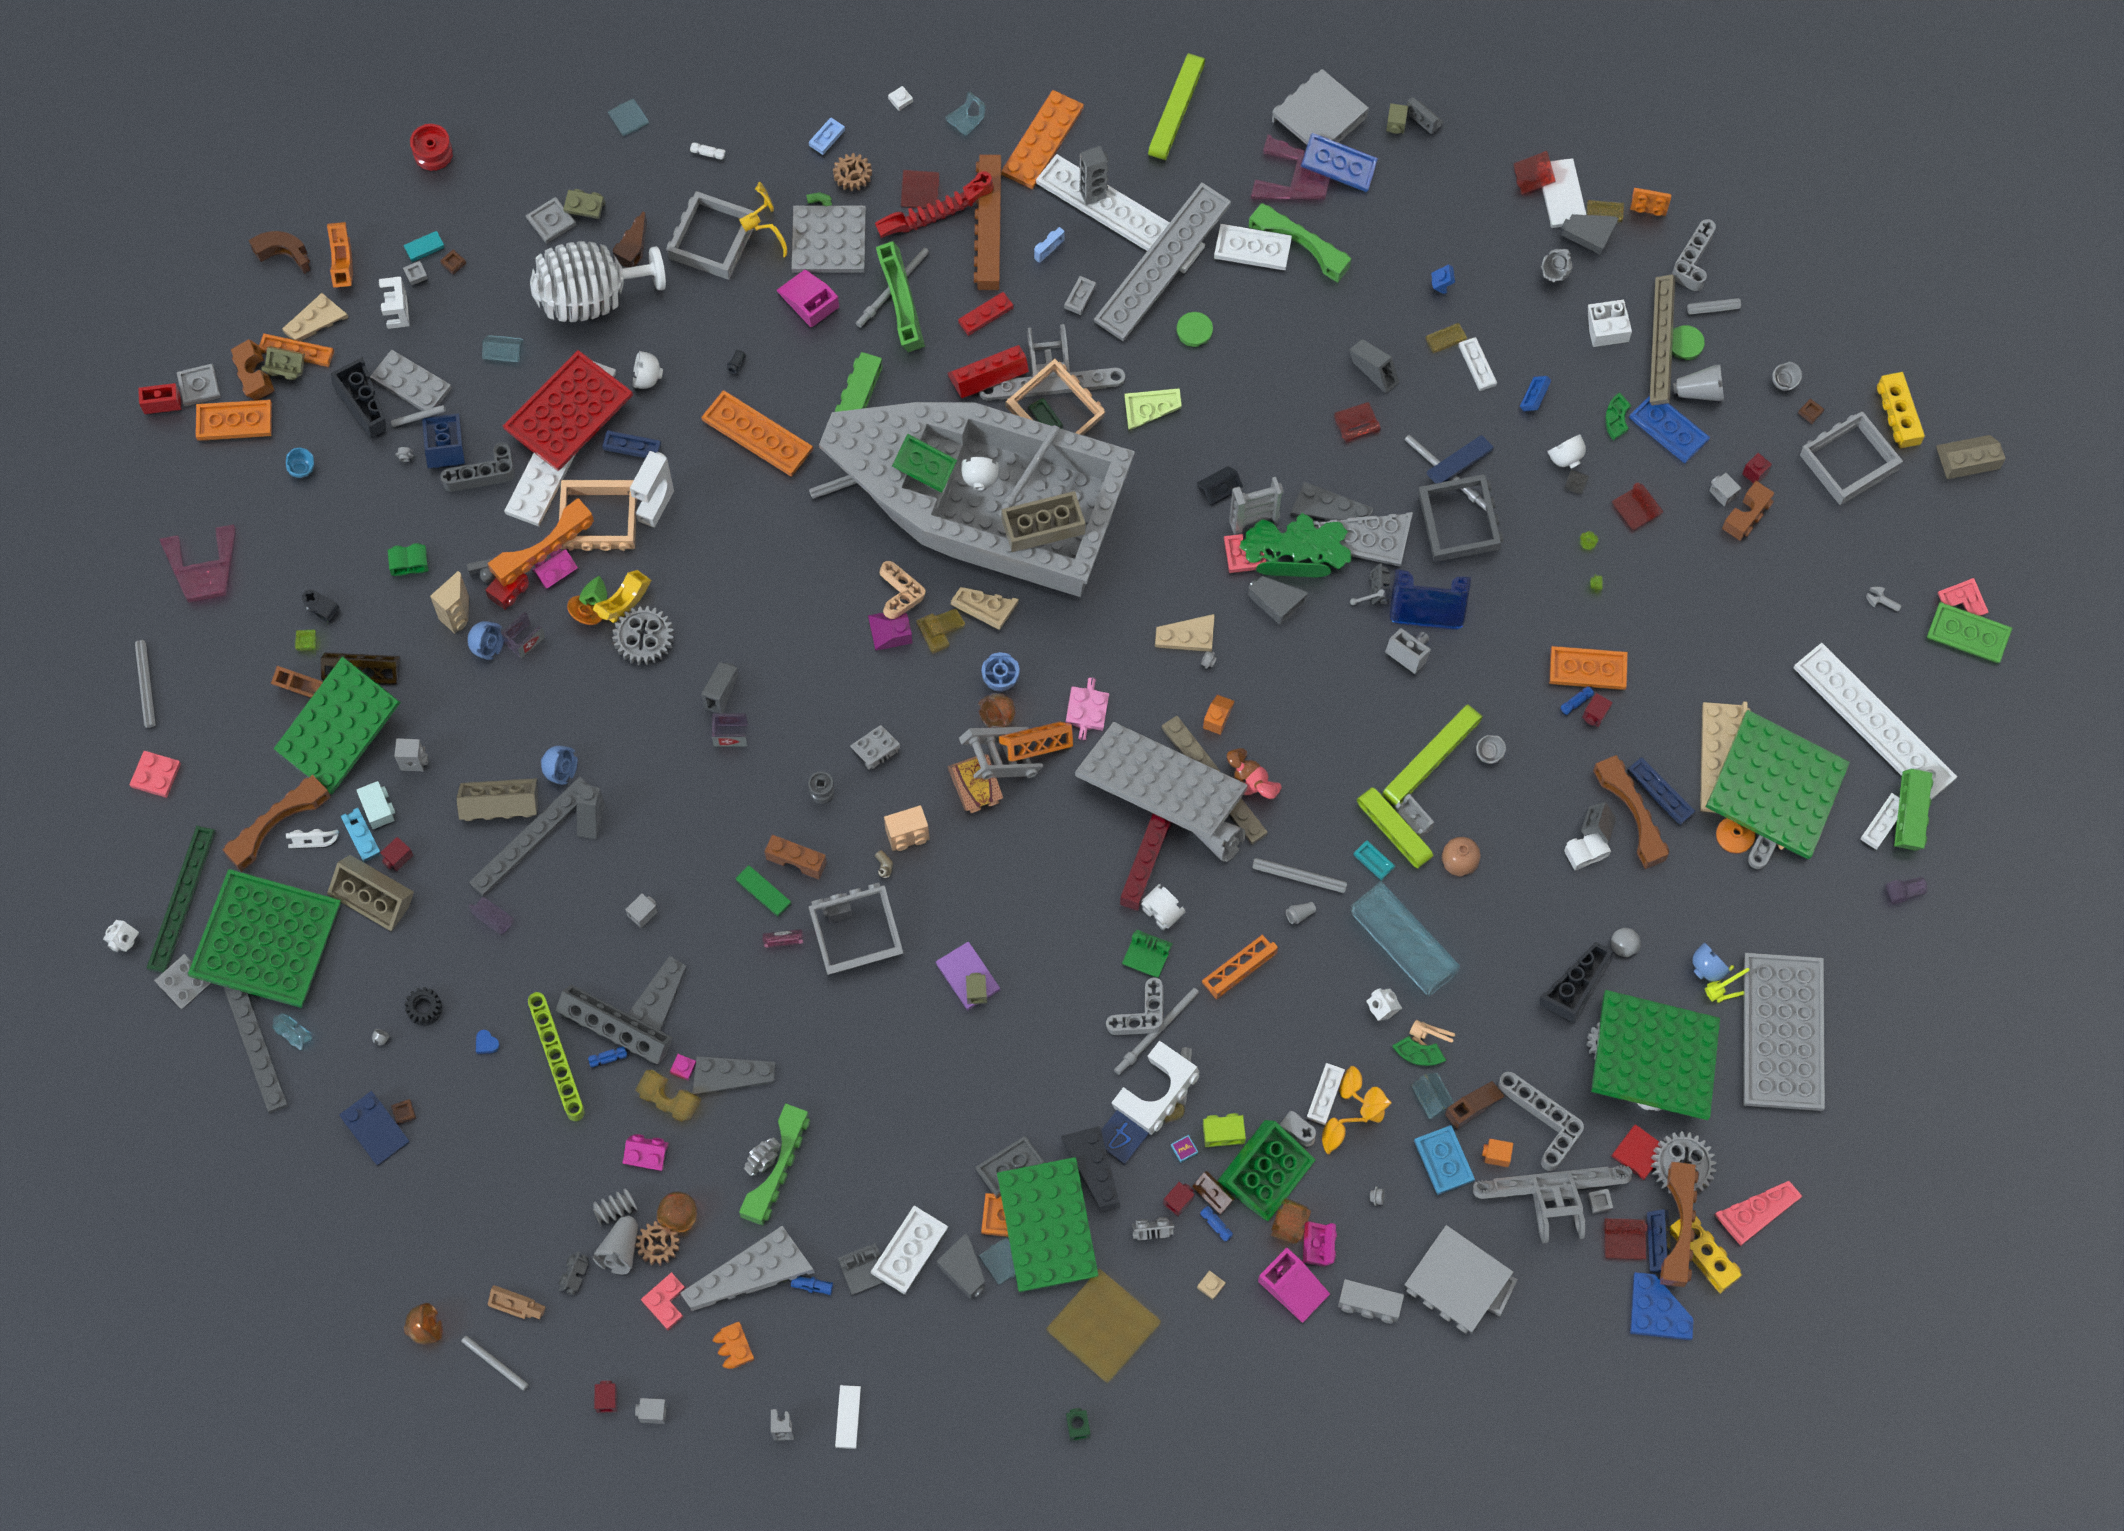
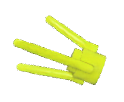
M1734 965L1729 967L1730 971L1734 969ZM1746 968L1723 983L1716 981L1707 984L1705 992L1712 1002L1716 1000L1719 1003L1726 999L1744 995V991L1723 996L1726 992L1724 986L1738 979L1750 969Z

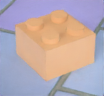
M921 805L884 817L885 829L892 851H902L907 849L908 846L914 844L922 845L929 840L928 824Z

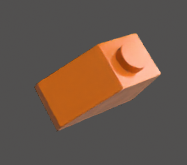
M1216 695L1204 718L1203 729L1221 735L1235 701Z

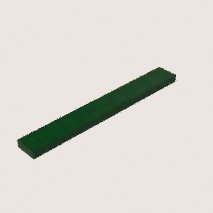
M196 825L146 967L150 971L163 973L170 966L216 834L215 829Z

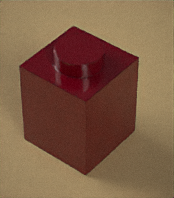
M1757 453L1745 465L1742 475L1753 484L1755 481L1760 483L1768 475L1772 464L1761 454Z
M1596 693L1585 709L1582 718L1588 724L1599 727L1610 711L1613 702Z
M398 837L380 852L383 857V864L390 869L392 867L396 871L414 856L411 849Z
M1178 1182L1164 1198L1163 1205L1179 1217L1194 1200V1190L1185 1183L1183 1185L1181 1182Z
M600 1381V1384H595L594 1409L597 1413L617 1412V1386L612 1381Z

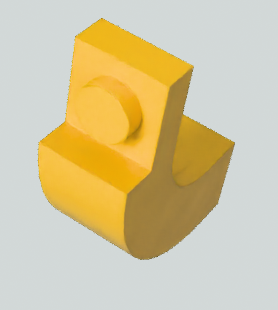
M638 570L628 572L617 592L609 599L596 603L593 610L602 619L610 620L613 623L619 621V617H625V611L629 613L631 608H634L640 601L652 580Z

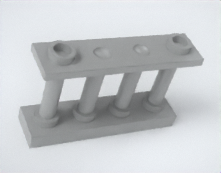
M1276 477L1272 478L1271 487L1245 494L1241 492L1240 487L1232 489L1229 523L1234 535L1242 534L1245 526L1257 523L1261 519H1271L1275 526L1278 525L1281 495L1284 491L1282 484L1277 482Z
M969 728L960 736L961 745L970 744V746H973L981 769L973 775L974 778L987 780L997 777L1027 776V778L1036 776L1038 771L1044 767L1042 763L1032 764L1030 757L1022 759L1024 764L1008 761L1009 765H1003L995 746L996 743H999V736L1029 728ZM980 744L988 746L995 765H988ZM1000 744L1002 745L1008 760V747L1007 745ZM1017 745V748H1018V750H1019V752H1020V750L1022 749V747L1019 746V745Z

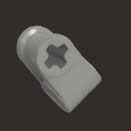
M1289 1111L1279 1125L1301 1146H1312L1315 1142V1128L1303 1120L1297 1113ZM1303 1134H1304V1135L1310 1134V1137L1307 1136L1306 1138H1304V1137H1303Z

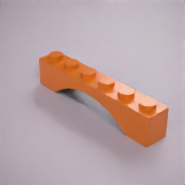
M579 498L563 509L557 526L543 541L525 550L502 552L488 562L490 572L503 587L513 583L522 573L530 571L533 565L544 561L547 555L559 550L568 540H573L583 529H588L594 522L592 513Z

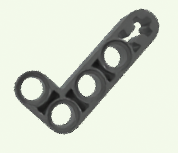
M506 443L496 444L493 448L494 461L445 469L440 475L444 489L454 492L511 481L515 476V470L509 446ZM486 472H491L489 475H483ZM468 475H472L471 478H468V479L465 478V477L468 476Z

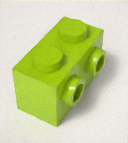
M1236 1113L1228 1114L1226 1117L1210 1115L1203 1119L1205 1147L1245 1144L1243 1115L1238 1116Z

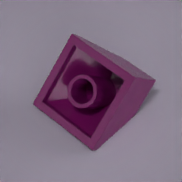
M906 612L896 619H890L884 613L868 615L875 651L912 644V633Z

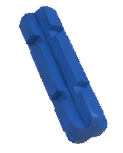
M1589 686L1584 688L1582 692L1577 693L1568 702L1562 704L1561 711L1568 715L1572 712V709H1576L1586 699L1591 698L1594 695V691Z
M622 1046L615 1051L612 1049L599 1053L598 1056L596 1054L589 1056L588 1061L591 1067H596L600 1063L606 1064L616 1061L617 1058H626L627 1051Z
M1209 1206L1205 1207L1200 1212V1215L1205 1220H1208L1207 1223L1217 1234H1221L1220 1237L1223 1241H1228L1233 1236L1231 1230L1225 1228L1226 1225L1216 1214H1213L1214 1211Z

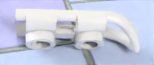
M314 829L308 833H303L301 830H294L293 832L286 833V839L292 838L293 842L288 844V848L326 847L336 841L339 831L336 829L323 832L320 829ZM334 835L331 840L324 842L323 837ZM304 840H312V843H305Z

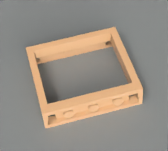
M1056 359L1011 396L1005 404V407L1012 414L1033 420L1018 402L1054 371L1095 415L1076 434L1084 435L1105 414V409L1101 406V403L1099 401L1095 402L1090 391L1087 388L1083 389L1079 385L1080 382L1073 374L1070 375L1066 371L1067 367Z
M561 480L559 520L563 509L567 507V495H630L628 536H576L573 540L565 542L560 549H569V551L573 549L585 551L592 549L604 551L611 549H620L622 551H625V549H635L637 498L632 497L630 491L634 480Z

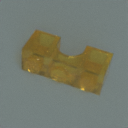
M646 1070L635 1091L640 1093L639 1097L648 1102L652 1100L657 1103L656 1107L664 1112L667 1110L672 1112V1117L681 1122L683 1120H691L702 1099L685 1089L679 1090L675 1098H668L665 1094V1085L669 1079L654 1070Z

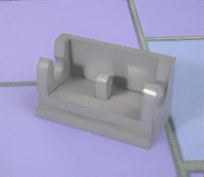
M1410 794L1404 798L1401 804L1397 803L1395 806V811L1420 838L1433 829L1434 821Z
M777 1409L771 1410V1434L774 1441L794 1440L792 1422L787 1411L785 1412V1420L782 1419L780 1421Z

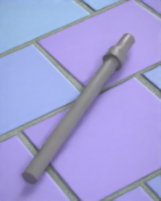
M924 247L905 268L907 276L929 253L927 248ZM889 287L871 306H868L863 311L864 314L856 322L858 327L861 328L868 319H872L875 316L878 308L891 295Z
M1053 426L1011 494L1005 498L1001 509L1015 506L1017 497L1060 431L1059 427ZM1001 510L997 515L999 518H1001Z
M1408 435L1405 438V441L1432 465L1435 466L1440 463L1435 456L1412 436ZM1454 476V477L1451 478L1450 480L1452 481V480H1457V479H1460V478L1457 477V476ZM1470 487L1461 489L1468 495V499L1473 503L1476 502L1487 511L1484 499L1478 491L1472 490Z
M1193 988L1164 1018L1162 1030L1157 1033H1149L1131 1052H1128L1123 1057L1124 1060L1114 1071L1120 1075L1129 1065L1132 1066L1141 1052L1199 994V991Z

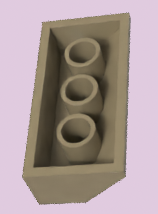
M537 778L460 783L456 798L459 820L472 821L478 818L491 820L495 817L509 819L514 816L532 817L536 815L538 810Z
M349 855L337 863L327 894L341 900L343 904L392 931L409 908L414 892Z

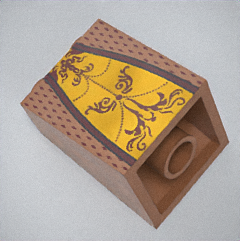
M984 754L988 765H992L988 754ZM977 756L947 766L965 811L970 810L973 813L981 810L982 805L988 804V806H993L1000 803L999 799H1002L1003 796L997 779L990 778L984 780L983 778H974L973 776L981 769Z

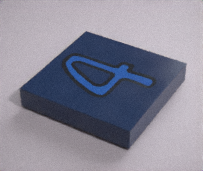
M1118 1110L1101 1129L1106 1152L1123 1165H1126L1149 1135L1146 1130Z

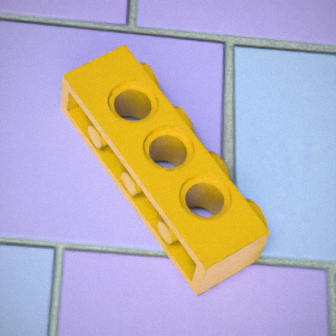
M1903 372L1881 376L1877 384V390L1882 395L1883 408L1887 410L1888 423L1894 431V441L1898 443L1900 449L1921 445L1925 435Z
M1696 1216L1695 1222H1692L1691 1230H1694V1233L1698 1236V1239L1690 1242V1249L1693 1250L1692 1261L1721 1294L1739 1280L1742 1276L1741 1270L1736 1263H1732L1727 1258L1726 1251L1721 1246H1717L1713 1235L1702 1228L1701 1222ZM1680 1219L1670 1226V1234L1676 1242L1679 1238ZM1701 1249H1709L1711 1255H1704ZM1715 1264H1721L1724 1267V1271L1716 1270Z

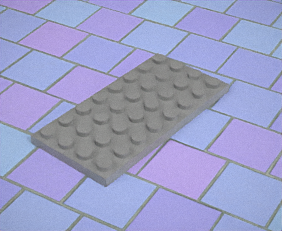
M1115 722L1111 724L1075 772L1076 777L1208 840L1212 839L1248 787L1247 784Z
M1745 953L1744 969L1749 968L1750 970L1744 974V1106L1823 1111L1825 1109L1824 958Z

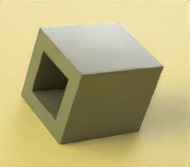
M1390 103L1386 131L1394 134H1404L1408 106Z
M971 973L969 976H966L967 1004L987 1003L985 975Z

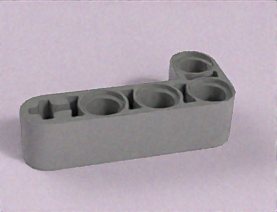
M1705 219L1699 224L1676 261L1672 272L1675 282L1692 291L1702 290L1707 278L1706 272L1697 267L1696 264L1713 238L1716 224L1712 220Z

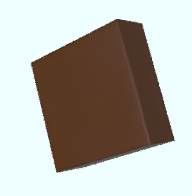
M454 249L440 260L441 264L452 274H455L466 264V260Z
M1810 398L1798 411V414L1813 424L1824 413L1825 409Z
M410 1099L391 1105L397 1125L417 1119Z

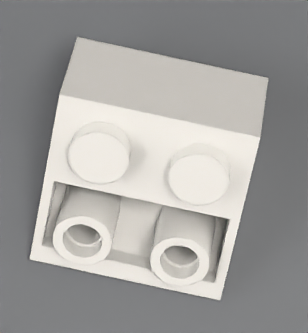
M1624 300L1588 305L1589 332L1593 347L1629 342L1632 329Z

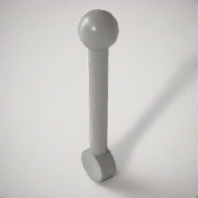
M1380 589L1378 593L1358 599L1352 598L1350 604L1356 605L1358 602L1378 596L1383 598L1386 592Z

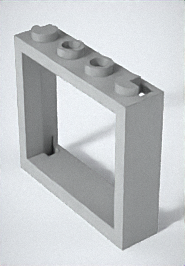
M696 191L694 196L690 197L688 209L682 213L681 223L679 227L676 226L673 234L674 237L672 241L668 242L666 251H668L670 260L729 280L753 229L745 232L741 225L723 264L678 248L699 204L738 218H742L755 211Z
M1863 411L1857 415L1849 416L1844 423H1837L1829 432H1822L1814 441L1809 440L1807 444L1802 446L1803 449L1800 453L1802 459L1840 506L1898 471L1903 463L1902 459ZM1858 426L1887 463L1842 490L1813 453Z
M879 883L868 885V890L861 891L860 888L850 890V895L843 897L842 893L830 896L831 900L823 902V898L811 901L812 905L808 906L827 975L903 954L885 885L880 886ZM880 893L894 947L831 965L816 910Z

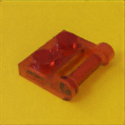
M1369 402L1334 413V418L1345 442L1373 431L1375 433L1381 431L1380 424ZM1369 422L1371 424L1352 431L1348 430L1350 428L1357 427Z

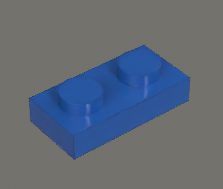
M1548 376L1533 377L1520 405L1523 411L1538 410L1551 382Z

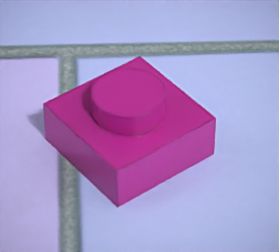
M678 1054L670 1073L689 1081L696 1066V1061Z

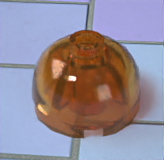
M991 693L978 702L981 708L978 711L979 715L987 727H1008L1014 721L1016 714L1013 701L1006 695Z
M677 1191L671 1192L662 1198L656 1216L660 1225L665 1229L667 1226L673 1232H684L693 1227V1224L696 1222L698 1209L696 1202L690 1195Z
M424 1303L417 1305L406 1316L405 1334L417 1344H432L442 1338L441 1320L437 1322L435 1315L438 1312L432 1304Z

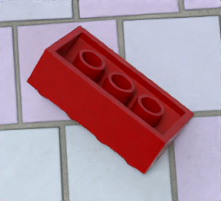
M1017 345L947 374L962 399L1029 372L1026 356L1021 347Z

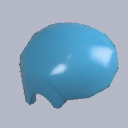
M301 447L294 448L287 454L286 469L291 476L303 478L313 471L314 457L307 449Z

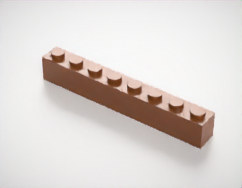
M979 155V162H976V172L986 171L990 173L994 188L991 193L975 201V204H979V209H975V219L978 220V224H975V235H978V240H974V251H978V256H974V267L978 268L977 272H974V283H977L978 290H999L1001 155Z

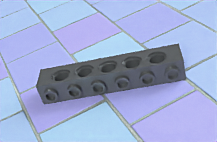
M572 984L561 993L556 1011L564 1017L578 1022L581 1026L595 1031L598 1035L612 1040L615 1044L622 1045L632 1053L641 1055L649 1062L659 1064L666 1057L673 1037Z

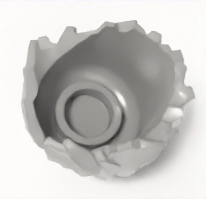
M1554 249L1550 251L1549 255L1544 257L1542 266H1540L1543 270L1544 278L1555 283V281H1564L1570 275L1573 267L1570 257L1571 253L1568 249Z

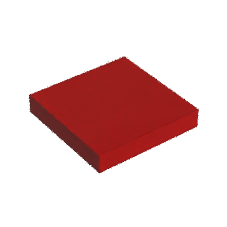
M1635 1124L1614 1151L1612 1157L1626 1167L1631 1168L1632 1172L1645 1180L1653 1169L1651 1164L1656 1162L1651 1157L1657 1155L1653 1150L1659 1147V1141Z

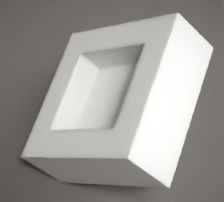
M903 86L888 95V99L898 111L913 102L912 96Z

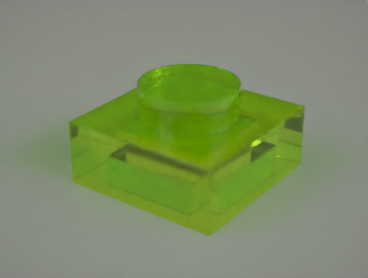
M296 630V650H316V631Z

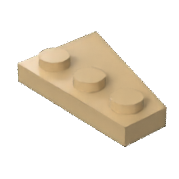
M321 293L282 330L292 340L302 341L316 334L318 330L324 327L333 326V323L336 321L347 319L348 315Z
M960 587L951 600V605L1000 630L1017 606L1019 599L1002 598V595L995 594V596L984 594L982 591Z

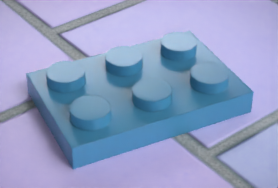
M1452 1125L1414 1139V1143L1437 1195L1475 1181Z

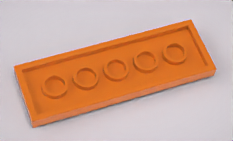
M1052 90L1003 167L1001 175L1033 190L1037 184L1036 179L1054 157L1084 109V104Z
M724 390L701 417L702 421L791 477L813 451L812 445Z

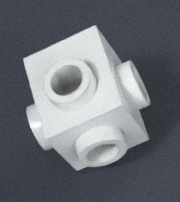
M115 920L113 925L109 926L106 930L103 940L109 943L107 946L116 952L118 950L126 952L133 946L134 939L139 932L125 921Z
M1379 988L1372 992V997L1366 1001L1370 1011L1378 1021L1389 1019L1402 1009L1395 993L1391 989L1382 990Z

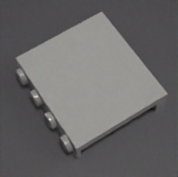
M1321 69L1318 73H1314L1307 83L1301 84L1293 95L1290 94L1282 105H1277L1274 108L1272 122L1275 123L1278 120L1305 144H1308L1311 133L1339 143L1367 118L1369 108Z
M1446 1225L1405 1283V1287L1408 1288L1406 1290L1408 1294L1414 1298L1417 1296L1421 1297L1424 1300L1423 1304L1431 1310L1435 1307L1441 1312L1440 1316L1448 1322L1452 1319L1458 1324L1456 1327L1467 1334L1468 1331L1473 1333L1514 1272Z

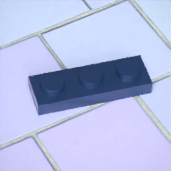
M607 430L602 447L606 451L646 458L650 451L654 453L660 451L661 441Z
M1666 1209L1647 1212L1650 1271L1653 1273L1661 1272V1264L1671 1254L1669 1211Z

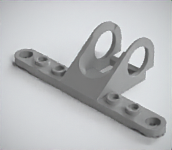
M1060 324L1061 341L1035 344L1033 343L1032 328L1030 327L1027 328L1032 377L1007 380L990 387L993 393L985 394L984 390L979 391V395L986 401L1009 399L1052 362V348L1062 347L1064 362L1061 363L1067 367L1066 371L1070 375L1073 374L1080 382L1079 385L1083 389L1097 390L1122 386L1125 381V373L1120 368L1070 372L1065 325ZM1047 349L1044 350L1046 364L1036 365L1034 350ZM1053 371L1025 397L1073 391ZM1113 374L1120 375L1121 379L1118 381H1114L1111 379V376Z
M1620 1165V1167L1616 1166L1614 1168L1599 1167L1496 1178L1492 1181L1481 1180L1480 1182L1479 1180L1473 1185V1194L1481 1199L1533 1194L1542 1243H1548L1549 1222L1547 1218L1573 1215L1579 1238L1584 1239L1585 1218L1577 1189L1629 1183L1632 1180V1170L1628 1166L1624 1165L1622 1167ZM1563 1199H1569L1571 1206L1565 1207ZM1554 1200L1557 1208L1546 1209L1544 1201Z

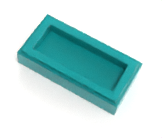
M435 231L405 244L404 248L411 262H414L444 249L445 246L438 232Z
M1368 840L1353 854L1381 881L1395 868V865Z

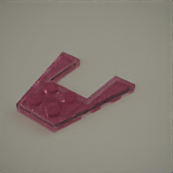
M1267 135L1263 153L1296 160L1297 164L1291 187L1255 180L1251 199H1325L1330 178L1301 167L1305 154L1303 150L1299 148L1296 150L1288 146V143L1282 140L1279 142L1273 139L1271 135Z
M234 524L215 528L220 560L183 567L179 536L159 539L188 602L226 595L236 531Z

